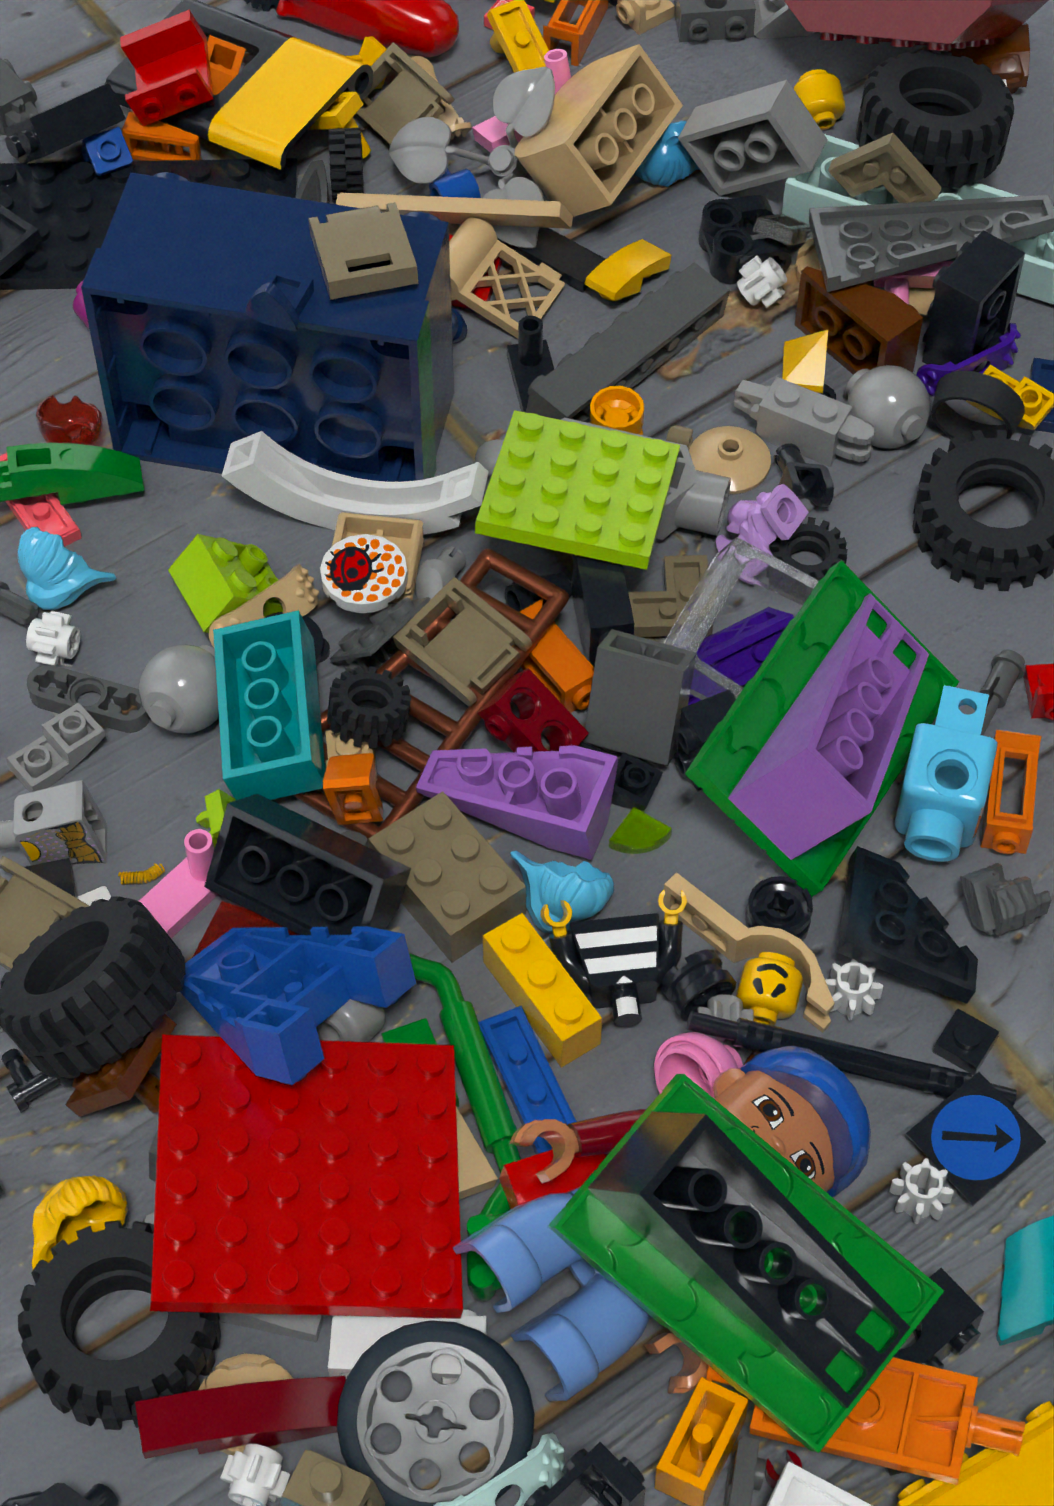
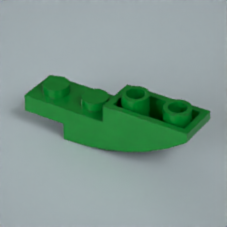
M35 443L6 447L8 460L0 461V503L58 492L60 503L63 505L75 502L82 503L92 499L115 495L122 496L145 490L140 459L138 457L99 446L74 443Z

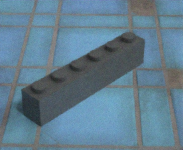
M695 262L682 272H674L664 286L656 292H648L641 299L638 306L630 312L619 314L609 328L601 334L598 332L593 334L584 347L574 355L571 353L567 354L553 371L546 376H538L528 389L529 399L526 413H535L559 420L565 417L588 423L590 421V403L593 396L599 390L609 386H623L632 389L723 317L730 289Z

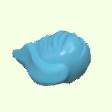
M31 527L21 535L18 547V563L27 579L26 594L29 600L36 603L42 610H56L67 606L90 587L98 583L117 579L114 573L90 568L82 556L64 547L62 537L58 534L42 532L37 527Z
M518 851L510 852L512 859L521 870L526 885V908L533 923L542 932L553 934L552 927L546 925L541 918V909L544 904L548 905L550 918L554 922H558L563 917L560 900H565L569 903L572 909V917L566 925V929L570 930V922L581 921L596 915L604 908L614 892V882L610 874L603 873L589 862L583 861L576 867L556 861L540 864L530 860Z

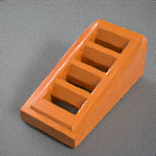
M134 112L128 113L122 128V134L133 159L141 161L202 160L199 136L161 121L142 126ZM183 146L189 147L190 153L184 151Z

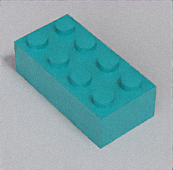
M299 610L214 629L223 780L235 800L254 794H259L272 800L322 789L325 760L314 639Z

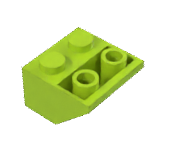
M201 534L195 536L168 569L200 627L206 633H209V628L215 619L235 610L279 580L267 563L268 558L259 547L253 544L245 545L228 541L222 537L214 538ZM272 597L265 602L263 606L264 617L273 613L283 612L282 604L278 599Z

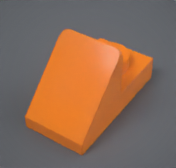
M363 753L330 757L323 778V790L337 824L345 825L383 821V804L376 788L374 754Z

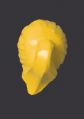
M95 1175L71 1177L70 1179L62 1180L48 1190L40 1204L36 1207L33 1215L34 1246L32 1269L36 1267L40 1260H45L49 1263L54 1258L51 1248L62 1239L68 1245L78 1239L76 1231L88 1226H91L92 1232L105 1230V1222L121 1220L123 1226L128 1212L125 1192L106 1178Z

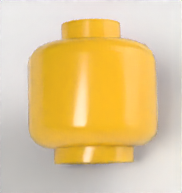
M815 69L804 73L793 88L821 130L833 127L846 110L840 80L826 70Z

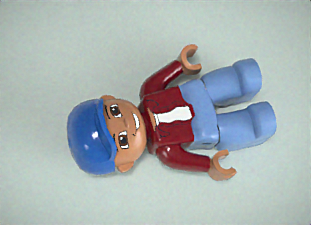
M797 1046L770 1049L756 1055L740 1069L730 1068L716 1078L713 1085L715 1100L831 1197L836 1196L850 1186L867 1164L871 1144V1129L867 1109L856 1088L847 1079L845 1074L814 1051ZM646 1109L598 1116L569 1123L568 1125L556 1119L534 1120L522 1125L513 1134L509 1144L527 1147L532 1145L537 1137H542L548 1141L553 1149V1160L547 1167L536 1173L540 1182L545 1183L563 1173L570 1166L574 1155L581 1158L609 1154L623 1136L630 1131L631 1127ZM580 1187L565 1193L548 1194L518 1205L453 1247L456 1254L468 1251L477 1252L496 1275L506 1294L503 1299L493 1305L496 1313L511 1311L533 1296L542 1284L568 1267L582 1286L570 1297L563 1298L551 1308L511 1333V1337L515 1342L529 1340L536 1344L557 1372L561 1382L545 1393L549 1401H567L593 1383L600 1372L622 1357L642 1336L649 1319H652L645 1310L613 1282L608 1281L548 1227L550 1222L566 1206L567 1202ZM671 1331L655 1336L644 1344L649 1354H660L675 1344L679 1347L684 1357L681 1371L676 1376L670 1377L668 1393H686L697 1386L701 1377H707L708 1364Z

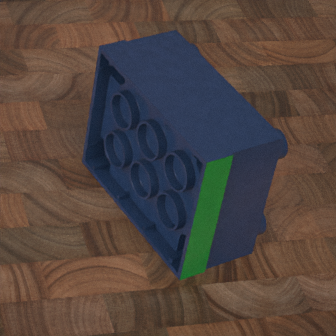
M162 172L153 176L130 173L101 248H96L81 286L113 450L138 457L142 461L222 474L230 444L263 431L290 453L318 467L338 474L385 482H404L433 478L436 472V454L454 396L449 222L441 221L434 215L425 212H410L400 215L417 264L418 284L330 300L311 238L308 218L317 216L321 224L326 223L327 214L361 208L188 181L180 175L169 172ZM390 260L348 267V271L354 272L390 265ZM272 266L311 278L314 282V293L299 316L300 322L293 331L266 325L250 318L246 314L248 301L261 286Z

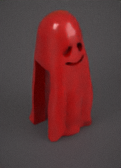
M279 0L276 9L279 16L298 18L329 31L364 41L365 37L373 36L385 48H388L394 42L405 53L422 57L439 56L449 51L454 46L459 34L458 16L444 0Z

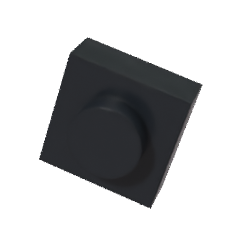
M957 1009L936 1041L933 1053L966 1072L975 1075L996 1043L1000 1031Z

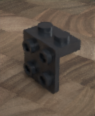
M599 1442L590 1452L583 1448L575 1453L562 1469L565 1475L551 1488L547 1485L538 1488L524 1504V1506H581L592 1496L601 1506H644L645 1487L642 1483L645 1479L639 1469L629 1459L622 1457L618 1460Z

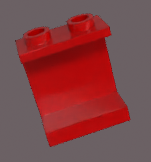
M190 9L120 37L121 48L135 68L137 86L136 91L125 95V100L142 126L213 99L207 38Z

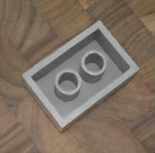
M788 80L695 107L678 137L719 196L811 172L828 140Z

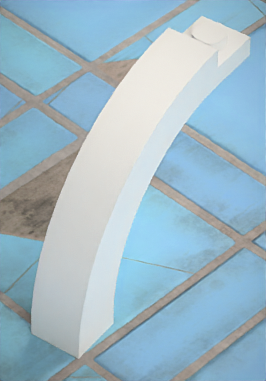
M260 431L230 444L222 477L262 504L316 526L335 530L339 513L346 512L421 520L423 522V535L459 527L462 512L481 506L489 471L479 462L443 475L416 481L385 482L354 478L309 463L290 453L263 431Z

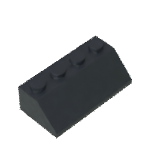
M254 794L227 804L204 887L283 927H287V929L299 935H311L310 930L312 927H328L330 935H351V929L356 926L386 929L399 909L411 868L270 799Z

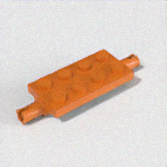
M893 1357L822 1448L821 1452L958 1485L965 1448L970 1449L971 1444L1019 1456L1025 1422L978 1412V1406H974V1399L979 1377ZM708 1365L707 1381L730 1385ZM757 1405L754 1406L750 1434L805 1447L800 1441L790 1436Z

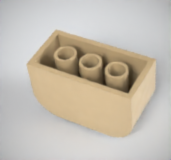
M638 44L600 58L573 75L555 94L553 110L545 128L534 137L527 138L523 136L516 146L514 154L548 200L560 201L575 217L612 205L683 107V104L643 48Z

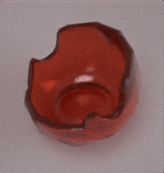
M52 395L37 406V424L46 443H74L92 446L102 434V413L94 404L81 401L78 396H73L70 402L63 404Z

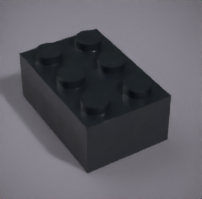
M983 230L972 243L967 241L963 244L955 261L949 267L943 266L939 270L932 284V287L936 289L934 299L927 312V316L930 317L929 327L922 339V343L925 344L923 363L943 365L951 361L953 364H958L999 344V337L1006 334L1011 320L1025 252ZM982 363L976 366L973 372H975Z

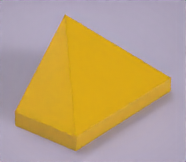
M828 330L784 342L782 379L814 392L823 393Z

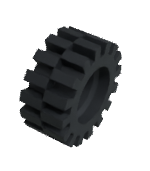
M361 128L329 129L332 200H337V194L340 193L364 194Z
M808 517L807 524L801 523L788 540H781L778 537L770 544L773 559L768 564V573H771V580L774 585L780 582L779 590L786 593L791 588L793 589L792 597L799 598L801 592H807L808 598L818 581L826 575L830 567L840 560L846 564L848 549H846L847 542L845 537L840 538L841 531L836 527L829 531L830 523L825 520L818 526L815 525L816 518ZM801 551H809L818 554L824 561L816 565H804L795 561L791 555Z
M362 667L354 668L353 675L346 670L341 673L340 679L336 677L333 680L332 687H330L327 722L331 724L330 730L333 734L340 732V740L346 743L350 738H353V746L361 748L362 742H369V748H377L378 741H381L383 746L386 747L391 745L392 738L396 741L402 738L403 732H406L408 727L411 704L410 689L408 685L403 686V679L399 676L391 679V671L384 670L381 675L376 673L377 667H369V672L363 673ZM371 705L380 709H365L359 706Z

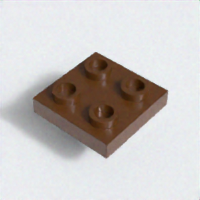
M164 1014L160 1025L155 1030L151 1029L143 1037L144 1041L134 1049L131 1047L122 1053V1058L112 1064L107 1062L101 1065L100 1069L93 1073L86 1074L81 1072L79 1077H76L72 1083V1087L75 1090L65 1105L80 1117L131 1100L134 1095L152 1113L158 1112L160 1079L149 1069L161 1051L162 1034L171 1035L177 1024Z

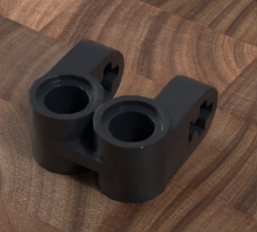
M753 195L731 199H715L709 201L704 206L698 240L701 248L709 253L710 273L719 282L726 284L737 283L738 280L743 278L739 270L755 256H759L762 262L769 257L773 258L784 272L790 267L792 262L791 255L786 244L771 238L752 240L750 236L768 230L774 222V214L766 197Z

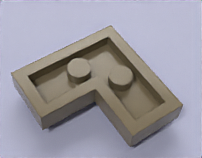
M890 133L833 159L828 169V172L851 197H855L883 184L899 203L929 202L938 198L942 188L894 133Z
M707 555L664 556L665 591L628 592L635 623V636L712 635L713 618Z

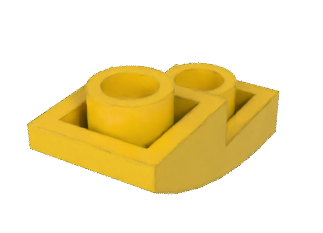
M644 239L638 240L621 248L600 263L586 277L585 285L599 292V295L606 300H622L624 297L640 292L643 278H648L652 274L669 269L672 255Z
M991 364L983 373L1004 382L1022 399L1025 413L1018 427L1035 430L1054 407V394L1025 376L1019 382ZM966 400L967 403L1003 421L997 413L986 406Z

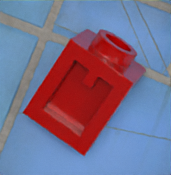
M1054 664L1025 665L1026 671L1023 678L1031 719L1048 718L1054 720Z

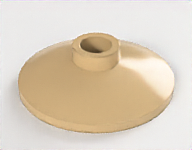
M722 426L707 430L693 441L689 449L695 470L731 478L729 494L745 493L756 488L766 479L770 470L771 455L765 442L753 432L740 427Z

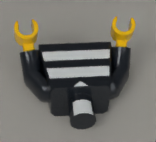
M665 889L660 892L658 905L664 911V920L660 922L659 914L652 913L570 922V930H567L566 925L572 917V909L569 903L565 900H560L563 917L558 922H554L550 918L547 904H544L541 909L543 922L551 926L553 934L549 936L553 954L595 1009L612 1007L614 1023L617 1026L629 1027L641 1022L640 1004L656 1001L657 987L664 986L661 981L665 974L673 966L677 967L680 961L683 923L678 920V915L683 911L687 903L686 895L682 890L680 892L681 904L673 910L667 909L663 903Z

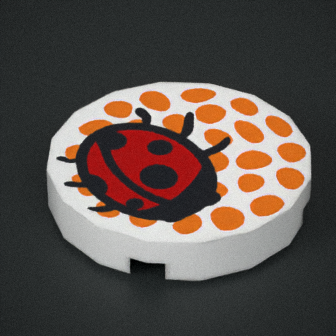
M369 534L349 536L335 543L325 553L320 567L322 587L327 597L329 598L330 596L331 599L335 600L336 605L340 608L356 613L377 612L388 607V602L394 600L396 596L398 599L404 593L408 580L405 556L397 545L383 537Z

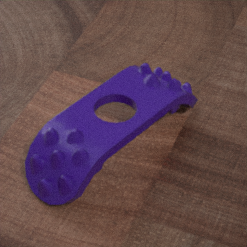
M1016 323L1008 324L1006 334L999 337V344L958 364H953L951 361L943 365L925 364L918 369L916 376L923 382L928 394L935 396L938 381L948 373L973 371L976 366L984 361H987V363L979 373H984L990 364L1001 371L1005 370L1008 365L1014 364L1012 353L1018 352L1015 339L1020 338L1021 334L1017 330Z

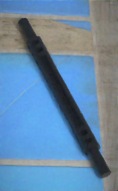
M691 1011L688 1017L687 1030L732 1040V1046L757 1052H765L785 1046L807 1048L824 1057L842 1072L921 1090L943 1097H949L972 1078L971 1073L740 1017L737 1021H732ZM992 1084L1014 1106L1017 1090Z

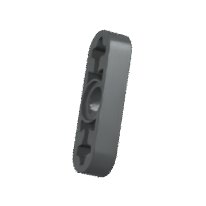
M54 665L39 666L28 675L27 688L30 699L40 709L60 714L75 705L81 694L93 691L101 695L99 701L94 705L83 707L100 726L125 733H134L142 730L150 721V717L142 706L139 689ZM50 683H55L56 688L49 687L46 692H41L40 687L47 688ZM111 698L113 699L114 704L110 703ZM131 705L137 706V710H131L128 715L122 714V710H129Z

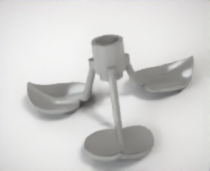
M540 67L514 72L505 77L497 86L493 97V110L498 120L508 124L506 134L510 143L509 146L500 145L496 147L490 156L448 146L451 139L450 127L434 117H422L409 122L398 131L390 145L389 156L407 179L419 184L433 183L443 176L449 163L447 154L478 161L489 165L494 174L502 177L498 181L499 189L487 192L483 198L544 201L539 186L535 182L524 178L528 172L514 154L515 148L519 143L516 140L514 130L520 135L530 138L545 128L550 119L555 98V81L552 70L548 67ZM492 225L498 239L521 248H536L540 227Z

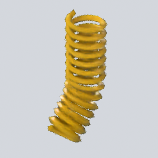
M154 863V866L148 868V870L146 869V871H123L122 873L119 872L118 876L121 878L122 885L123 876L125 885L130 884V879L131 884H133V876L134 884H136V877L137 883L139 884L141 880V884H143V879L145 883H147V880L151 882V879L155 880L157 877H160L165 872V869L161 863L159 865Z

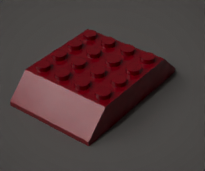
M784 0L806 31L821 32V40L843 41V39H855V43L861 44L891 42V46L895 47L927 45L929 50L949 51L951 48L965 49L966 46L980 47L981 44L995 45L996 38L1009 37L1049 1Z

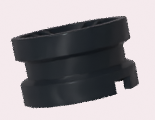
M777 876L760 881L752 889L747 904L746 927L765 926L779 928L800 938L802 941L806 938L813 912L812 897L807 888L802 889L799 887L794 879ZM775 909L784 910L786 916H781L780 912L775 911Z
M705 949L685 957L688 964L680 970L673 966L661 981L664 985L661 987L662 991L669 1000H675L674 1009L685 1021H688L691 1011L698 1012V1007L707 1008V1002L710 998L717 995H732L736 989L737 982L728 970L722 969L723 962L714 950Z

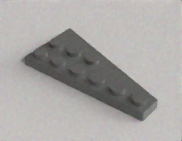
M1049 195L809 208V225L827 292L956 258L963 244L967 241L972 243L983 230L1008 244L1053 232L1054 207Z

